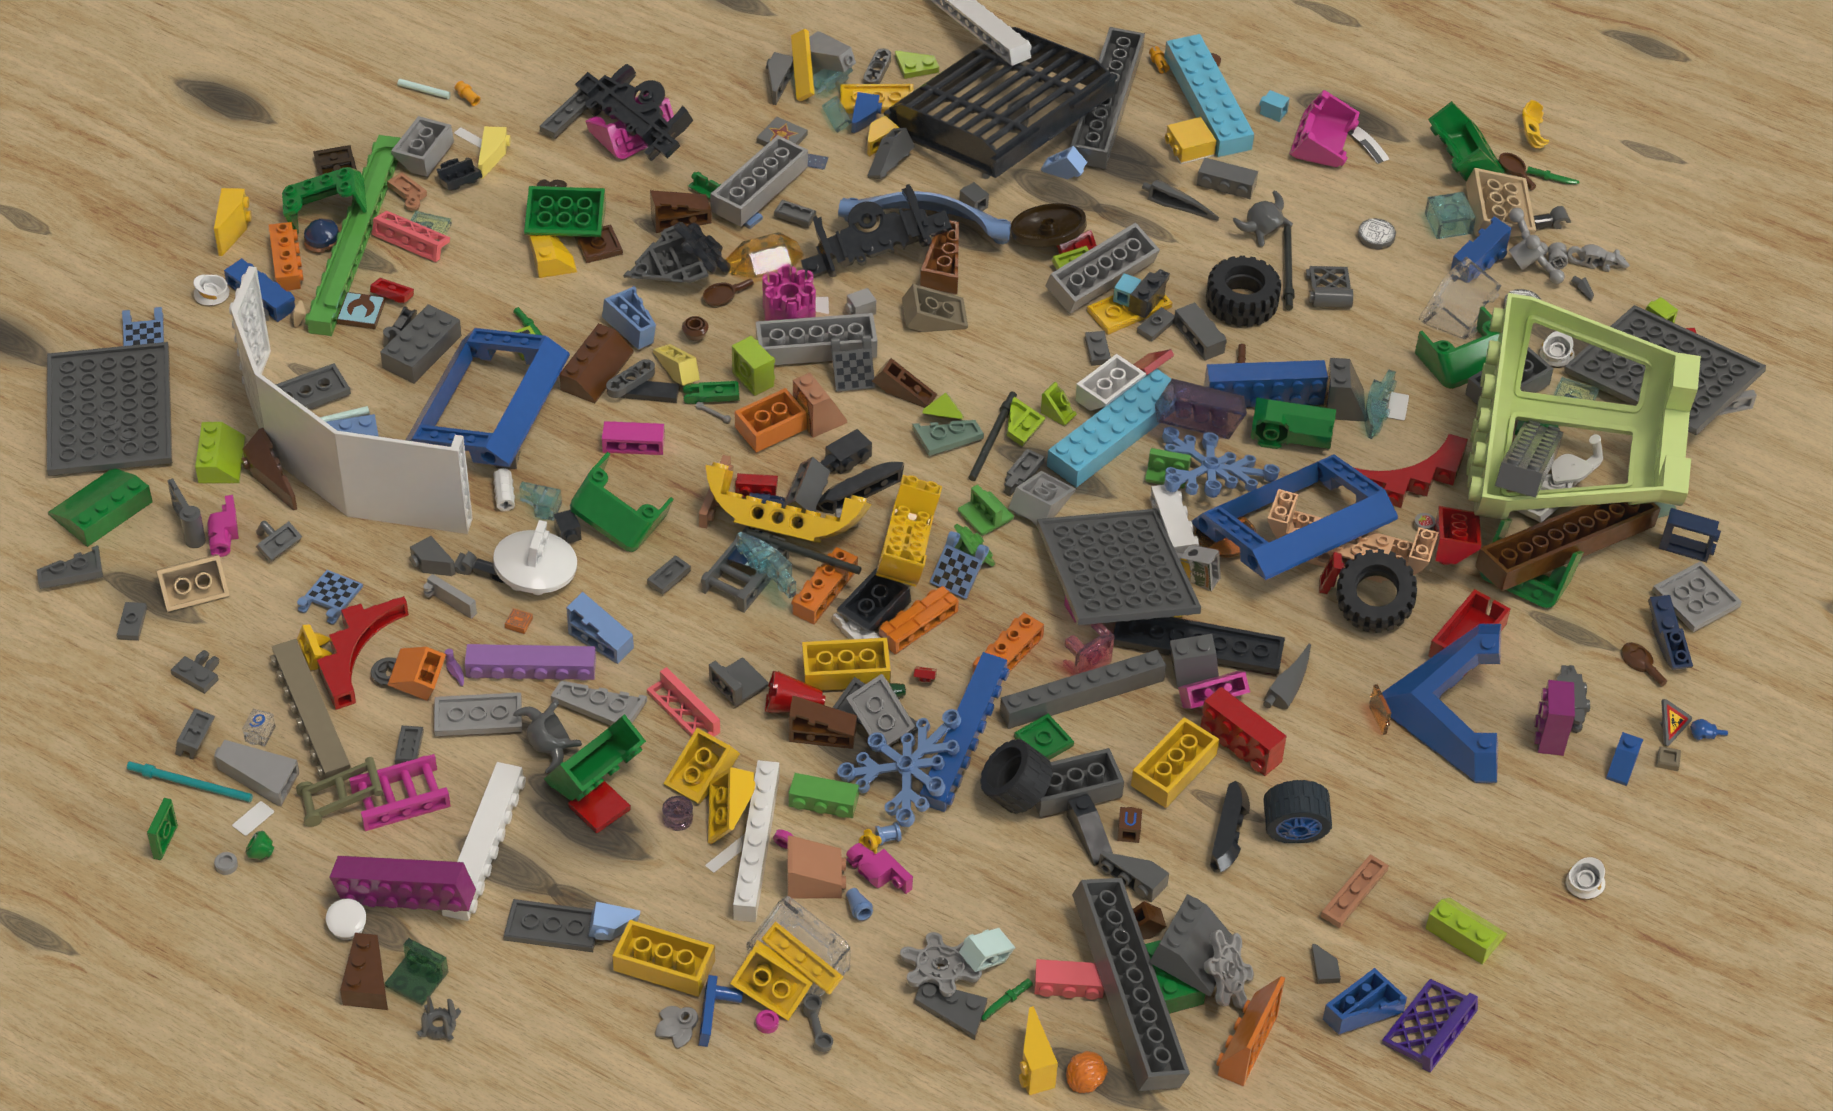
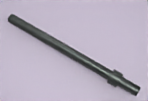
M1287 225L1284 227L1285 289L1283 290V298L1285 300V309L1292 310L1293 299L1295 298L1292 283L1291 226Z
M1013 391L1009 393L1006 401L1000 407V413L969 475L971 481H976L1000 429L1010 413L1012 399L1017 397V394Z
M748 529L746 532V537L758 540L760 544L772 545L858 575L861 573L862 567L786 542L773 537L772 534L760 533Z

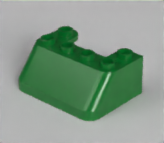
M1451 101L1428 119L1432 125L1430 129L1435 136L1439 134L1441 141L1447 144V152L1454 156L1452 158V168L1457 173L1460 172L1465 181L1468 180L1474 168L1504 173L1481 130L1455 103Z
M346 167L288 185L282 192L283 215L288 222H292L293 229H297V234H299L298 211H300L302 205L337 194L341 197L354 195L363 213L367 212L364 177L359 170Z
M624 714L567 761L562 762L544 780L551 788L571 801L575 798L577 801H580L604 782L602 778L608 773L611 776L620 769L619 763L622 761L628 763L643 750L640 746L646 740Z

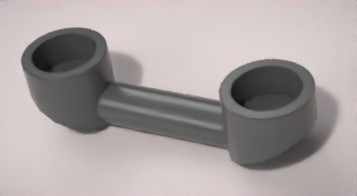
M810 994L804 998L802 1010L804 1015L810 1019L815 1036L813 1048L819 1052H827L832 1048L833 1038L830 1034L822 1031L818 1017L822 1000L819 996Z

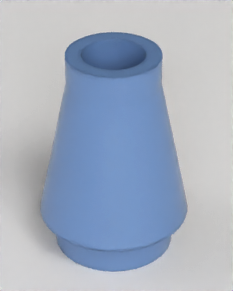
M857 888L848 890L846 897L849 901L853 917L860 921L868 919L873 913L872 903Z

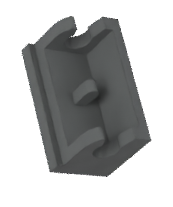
M195 708L177 740L175 754L181 756L184 751H187L190 754L189 758L193 759L215 716Z

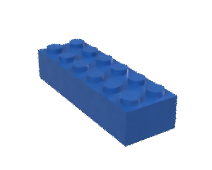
M1325 360L1207 364L1203 388L1206 409L1255 407L1256 398L1305 405H1323L1328 382Z

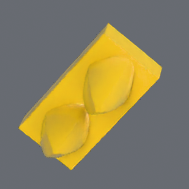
M310 624L302 625L297 641L309 669L317 670V659L333 654L319 647L329 642L330 638L321 633L313 632Z

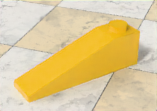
M528 235L539 278L577 272L573 255L557 236Z

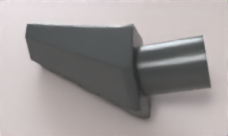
M1574 276L1571 282L1577 285L1578 290L1592 301L1594 293L1586 277L1580 279Z

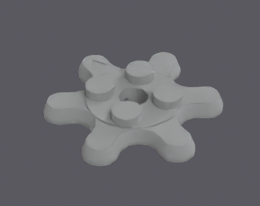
M1216 930L1210 935L1214 956L1204 962V970L1215 978L1217 988L1215 999L1217 1004L1228 1006L1230 998H1232L1234 1006L1243 1009L1247 1001V996L1244 992V982L1253 980V969L1251 965L1245 964L1241 958V936L1238 933H1234L1226 942L1223 932Z
M936 932L926 935V948L904 947L900 951L904 962L917 967L907 974L908 984L912 987H919L928 982L936 984L944 997L953 996L956 991V981L966 980L974 983L982 975L981 970L975 972L959 953L964 945L963 942L955 947L947 946L943 943L942 936ZM938 964H943V965H945V966H944V967H940V969H938V966H937V965H938Z

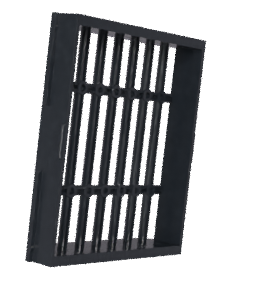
M1011 27L1031 44V58L1025 60L1030 64L1026 67L1020 65L1023 62L1013 66L983 43L889 107L884 112V116H887L899 128H906L913 143L997 178L1117 93L1115 84L1117 75L1110 74L1093 57L1020 28ZM996 66H1004L961 97L954 96ZM1037 67L1043 68V70H1041L1040 72L1035 71L1034 69H1036ZM1010 71H1018L974 103L968 102L972 97ZM1051 72L1057 74L1054 77L1047 76ZM1031 77L988 108L981 107L1021 78ZM1065 77L1071 79L1067 83L1061 81ZM1045 82L1001 114L994 113L1035 83ZM1078 83H1081V84L1085 85L1086 87H1084L1083 89L1080 90L1079 88H1077V87H1075V86H1076ZM1058 88L1014 120L1008 118L1048 89ZM1064 93L1074 94L1028 128L1021 124ZM951 102V104L935 115L931 116L928 114L942 103ZM965 108L946 122L941 120L955 109ZM969 114H978L961 127L954 126ZM992 119L974 133L968 131L982 120ZM1005 125L986 140L981 137L995 126ZM1010 131H1020L1018 135L995 150L991 146Z

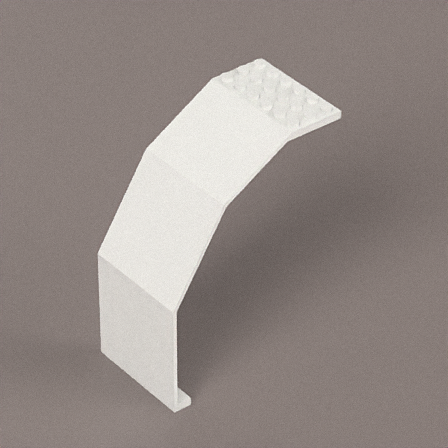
M249 266L246 274L242 275L240 288L236 289L235 300L230 304L229 313L233 318L232 328L235 329L234 341L238 346L239 368L243 373L242 384H245L246 394L259 429L264 428L273 445L272 450L275 458L278 457L281 467L347 517L468 534L473 518L463 436L455 435L451 447L337 431L262 375L271 349L257 267Z

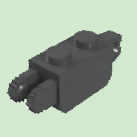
M1561 665L1560 675L1556 681L1574 682L1575 718L1571 731L1581 732L1586 713L1590 711V700L1586 699L1587 684L1583 682L1582 674H1577L1574 665Z

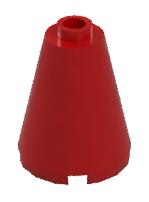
M780 671L772 672L768 685L769 692L766 694V712H790L792 696L822 705L825 704L826 696L822 695V690Z

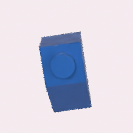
M857 93L851 133H856L870 125L871 122L877 119V114H881L882 103H879L880 95Z
M1622 732L1606 779L1627 786L1641 749L1642 738Z

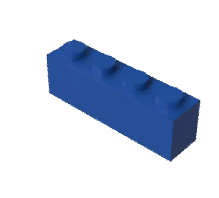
M241 258L226 268L224 274L227 285L235 291L237 288H240L242 275L246 274L249 266L254 267L253 264ZM257 270L263 307L268 310L270 317L279 322L291 314L295 308V298L291 292H287L277 282L269 279L265 273Z

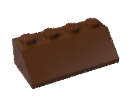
M598 323L560 372V390L595 404L607 389V382L619 373L634 353V350L615 329Z

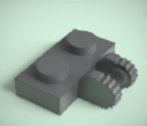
M202 650L196 656L195 661L184 656L171 669V674L205 694L219 680L218 675L212 671L218 666L220 659L212 656L208 660L209 652Z

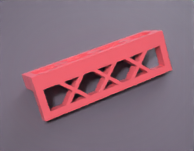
M387 210L373 219V236L434 262L440 260L441 248L450 243V237Z
M667 667L661 670L660 681L649 687L647 693L690 736L693 735L696 728L706 729L708 734L712 736L718 735L720 733V719ZM664 687L668 691V696L658 695L656 691ZM679 702L681 709L671 708L669 703ZM683 715L693 716L695 718L694 722L684 721L682 719Z

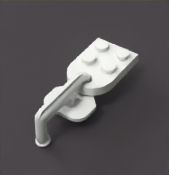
M1597 434L1590 437L1589 442L1593 446V455L1586 461L1572 454H1564L1558 457L1551 466L1552 474H1547L1540 490L1573 488L1591 474L1603 461L1601 437ZM1559 507L1516 511L1542 522Z

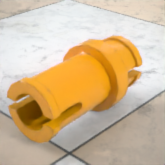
M1155 46L1156 51L1152 47L1149 50L1151 61L1156 64L1159 73H1164L1162 68L1166 73L1170 67L1165 60L1163 51L1158 46Z
M464 81L456 83L454 88L461 98H465L472 106L479 104L481 98L472 90L469 84H465Z

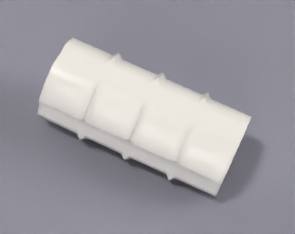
M502 468L493 474L495 500L500 511H510L515 507L512 473L508 469Z

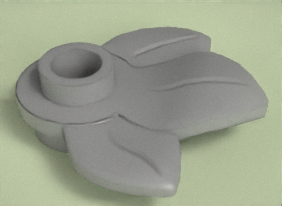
M668 1006L660 1011L663 1020L657 1025L655 1035L657 1037H673V1042L677 1049L684 1046L692 1038V1029L698 1022L697 1012L691 1007L680 1009L677 1006ZM686 1015H690L687 1020H683Z

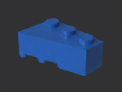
M1495 216L1490 220L1491 224L1485 230L1481 228L1478 231L1480 235L1473 242L1469 240L1453 256L1451 270L1467 282L1474 277H1478L1481 272L1491 268L1495 262L1502 260L1507 255L1511 227Z
M1373 968L1326 1004L1323 1020L1339 1035L1403 1013L1407 997L1376 968Z

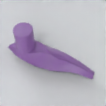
M446 649L447 669L457 679L460 686H463L464 675L461 666L454 658L453 650Z

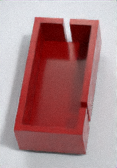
M1474 589L1432 639L1428 657L1432 658L1479 624H1501L1502 631L1507 625L1511 608L1494 600L1490 614L1487 615L1491 598Z
M1222 687L1204 701L1200 727L1217 737L1222 746L1234 752L1239 759H1243L1247 763L1250 762L1251 767L1264 776L1268 775L1282 763L1287 738L1284 733Z

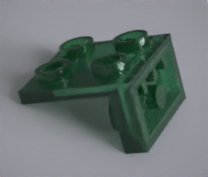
M408 938L403 944L405 958L387 979L385 987L420 1005H424L427 1001V996H431L449 973L447 957Z

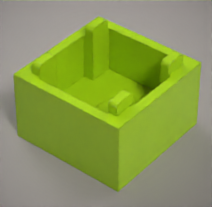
M749 336L733 344L732 373L754 396L774 387L775 358L759 344V341Z

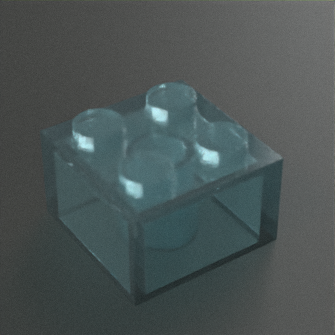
M1464 192L1427 198L1425 215L1436 239L1473 234L1476 217Z

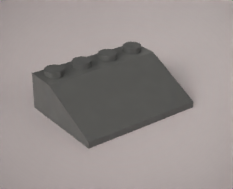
M1187 894L1149 963L1204 994L1211 996L1216 986V981L1213 975L1207 974L1204 970V962L1214 956L1210 935L1216 930H1221L1226 942H1228V938L1232 934L1207 904Z

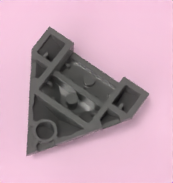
M674 226L663 230L657 242H653L635 261V266L630 271L627 270L623 276L624 278L692 283L707 277L708 273L703 262L699 261L695 254H689L682 248L681 244L685 242V239L674 229Z

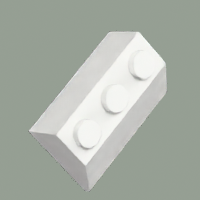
M1116 354L1076 384V401L1090 411L1106 407L1143 379L1146 373Z

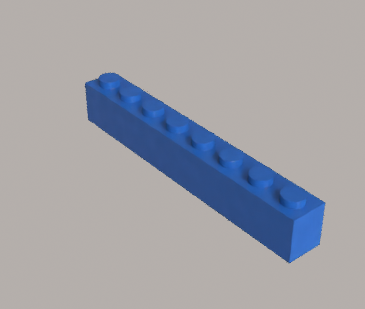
M985 652L982 653L957 709L961 717V723L959 727L950 729L943 743H946L949 740H956L960 746V751L955 755H950L948 752L938 753L937 755L942 756L945 766L940 770H935L931 767L928 774L931 778L935 776L942 778L946 789L941 796L936 797L929 793L924 784L920 792V796L928 800L930 808L945 812L947 806L952 805L955 798V788H959L963 780L962 772L964 769L967 770L970 765L971 757L969 756L972 751L975 752L979 743L977 738L980 733L983 734L985 731L987 715H992L994 709L993 702L1001 694L1002 681H1006L1009 676L1010 669L1007 668V659Z

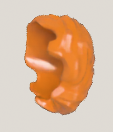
M1090 1051L1079 1053L1072 1057L1068 1064L1066 1072L1067 1083L1074 1092H1093L1103 1083L1108 1069L1099 1054Z

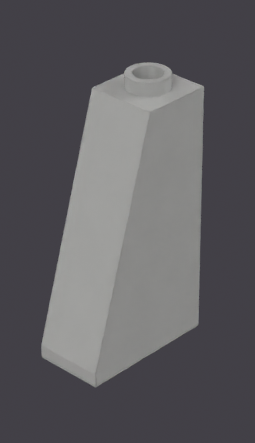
M820 31L809 37L812 67L845 72L856 64L850 46Z
M224 740L221 747H218L214 754L218 770L277 806H282L299 775L296 759Z

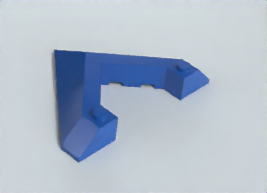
M1501 624L1477 625L1370 700V703L1376 708L1378 707L1384 711L1388 717L1400 726L1405 727L1409 733L1434 752L1443 756L1447 762L1458 770L1460 769L1475 783H1497V733H1475L1440 698L1445 691L1455 686L1469 670H1473L1477 665L1500 664Z

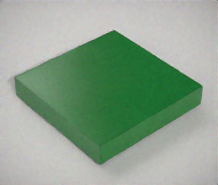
M1049 713L1014 732L1016 740L1021 739L1049 760L1074 746V741Z
M163 798L147 831L153 859L156 860L163 858L178 827L172 800L168 798Z

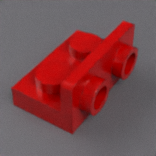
M737 473L735 493L742 494L743 498L750 496V492L776 496L778 476Z

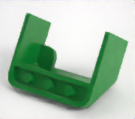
M1482 306L1479 310L1475 328L1482 336L1481 338L1455 348L1446 340L1433 343L1423 331H1419L1415 354L1444 387L1454 389L1467 384L1470 377L1482 371L1483 364L1486 363L1489 341H1498L1499 333L1490 331L1492 315Z
M607 452L590 470L571 500L570 509L576 516L628 552H634L664 520L674 499L670 497L660 509L650 504L640 506L637 511L604 488L608 482V475L604 471L610 457V453Z
M1512 519L1501 520L1492 543L1505 538ZM1577 551L1573 553L1568 566L1554 569L1550 577L1542 574L1511 587L1507 591L1541 607H1553L1570 584L1584 552ZM1480 571L1481 577H1482L1485 581H1487V582L1493 584V583Z

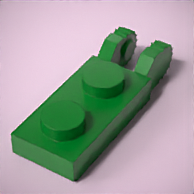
M738 381L699 382V384H688L683 387V392L686 394L684 396L685 404L740 401Z

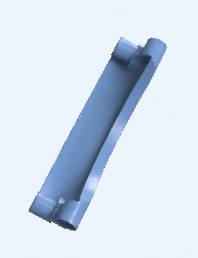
M914 191L919 209L937 212L946 210L947 214L977 222L997 244L1009 242L1011 221L997 219L948 196ZM902 192L859 200L857 198L846 199L843 197L840 200L838 217H843L848 222L850 210L858 203L866 201L874 202L880 205L882 209H910V206Z

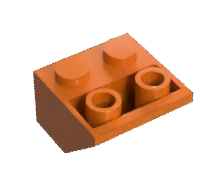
M429 647L401 648L387 685L428 701L437 683L446 654Z

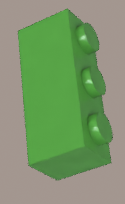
M799 773L794 774L789 791V807L815 811L821 814L837 815L842 818L853 819L859 799L858 784Z

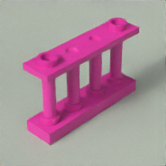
M435 754L422 756L418 759L377 770L387 804L374 807L371 796L363 799L366 810L361 811V817L365 831L451 807L447 787L439 789L433 775V771L437 770ZM369 773L349 778L352 794L372 786ZM424 774L430 792L417 795L411 778ZM403 780L409 798L396 801L390 784Z

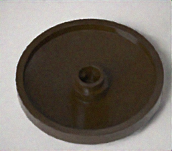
M1064 203L1035 206L1021 212L1011 222L1012 237L1018 243L1030 247H1050L1064 244L1077 238L1085 231L1087 227L1086 214L1079 207Z

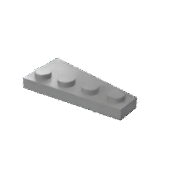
M561 681L551 694V701L557 699L560 705L608 725H612L624 714L633 723L647 702V696L639 695V697L629 696L627 692L620 691V694L608 692V689L605 688L591 689L588 688V685Z

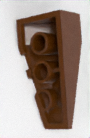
M260 428L242 449L244 458H241L245 470L249 469L252 477L292 510H297L296 497L287 476L283 475L278 457L275 458L272 450L273 445L264 428Z

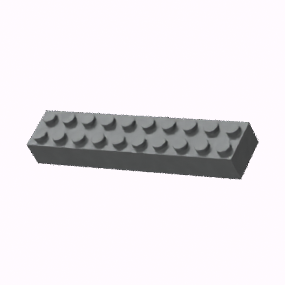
M1109 27L1099 62L1110 74L1117 75L1115 80L1117 93L1079 119L1071 147L1074 146L1087 161L1086 166L1106 169L1142 56L1145 33Z
M1533 420L1525 421L1501 463L1495 486L1536 498L1558 454L1564 432L1560 431V428L1549 425L1544 427L1540 425V422Z
M1122 878L1081 880L1072 896L1138 1091L1180 1088L1190 1075V1071L1152 964L1149 963L1150 957Z

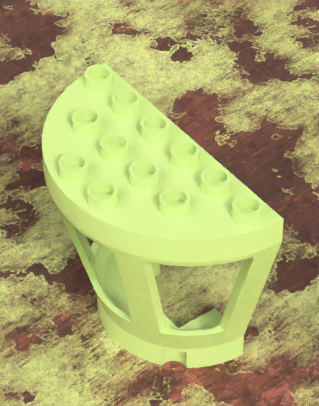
M1508 293L1505 308L1494 307L1490 331L1498 332L1499 337L1498 341L1490 340L1488 344L1486 363L1483 364L1480 381L1482 394L1479 396L1476 418L1473 420L1470 442L1473 443L1472 450L1468 456L1466 475H1468V501L1474 502V515L1506 519L1511 511L1621 502H1628L1629 505L1659 502L1682 506L1689 490L1691 458H1686L1690 410L1698 390L1701 356L1677 353L1535 297ZM1533 323L1543 325L1645 365L1638 404L1634 406L1521 391V381ZM1516 420H1533L1543 424L1632 436L1626 484L1540 490L1536 498L1518 492L1508 493L1507 489L1495 486L1501 463L1512 445Z

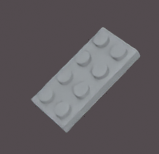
M521 692L435 697V736L522 732V716H513L515 711L522 708Z

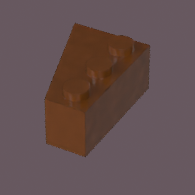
M650 190L651 219L656 233L663 232L664 229L674 226L678 222H683L686 226L693 222L699 226L712 223L711 207L706 194Z
M792 696L789 713V742L854 749L857 715Z
M354 934L340 988L342 1004L344 1006L388 1010L378 935Z

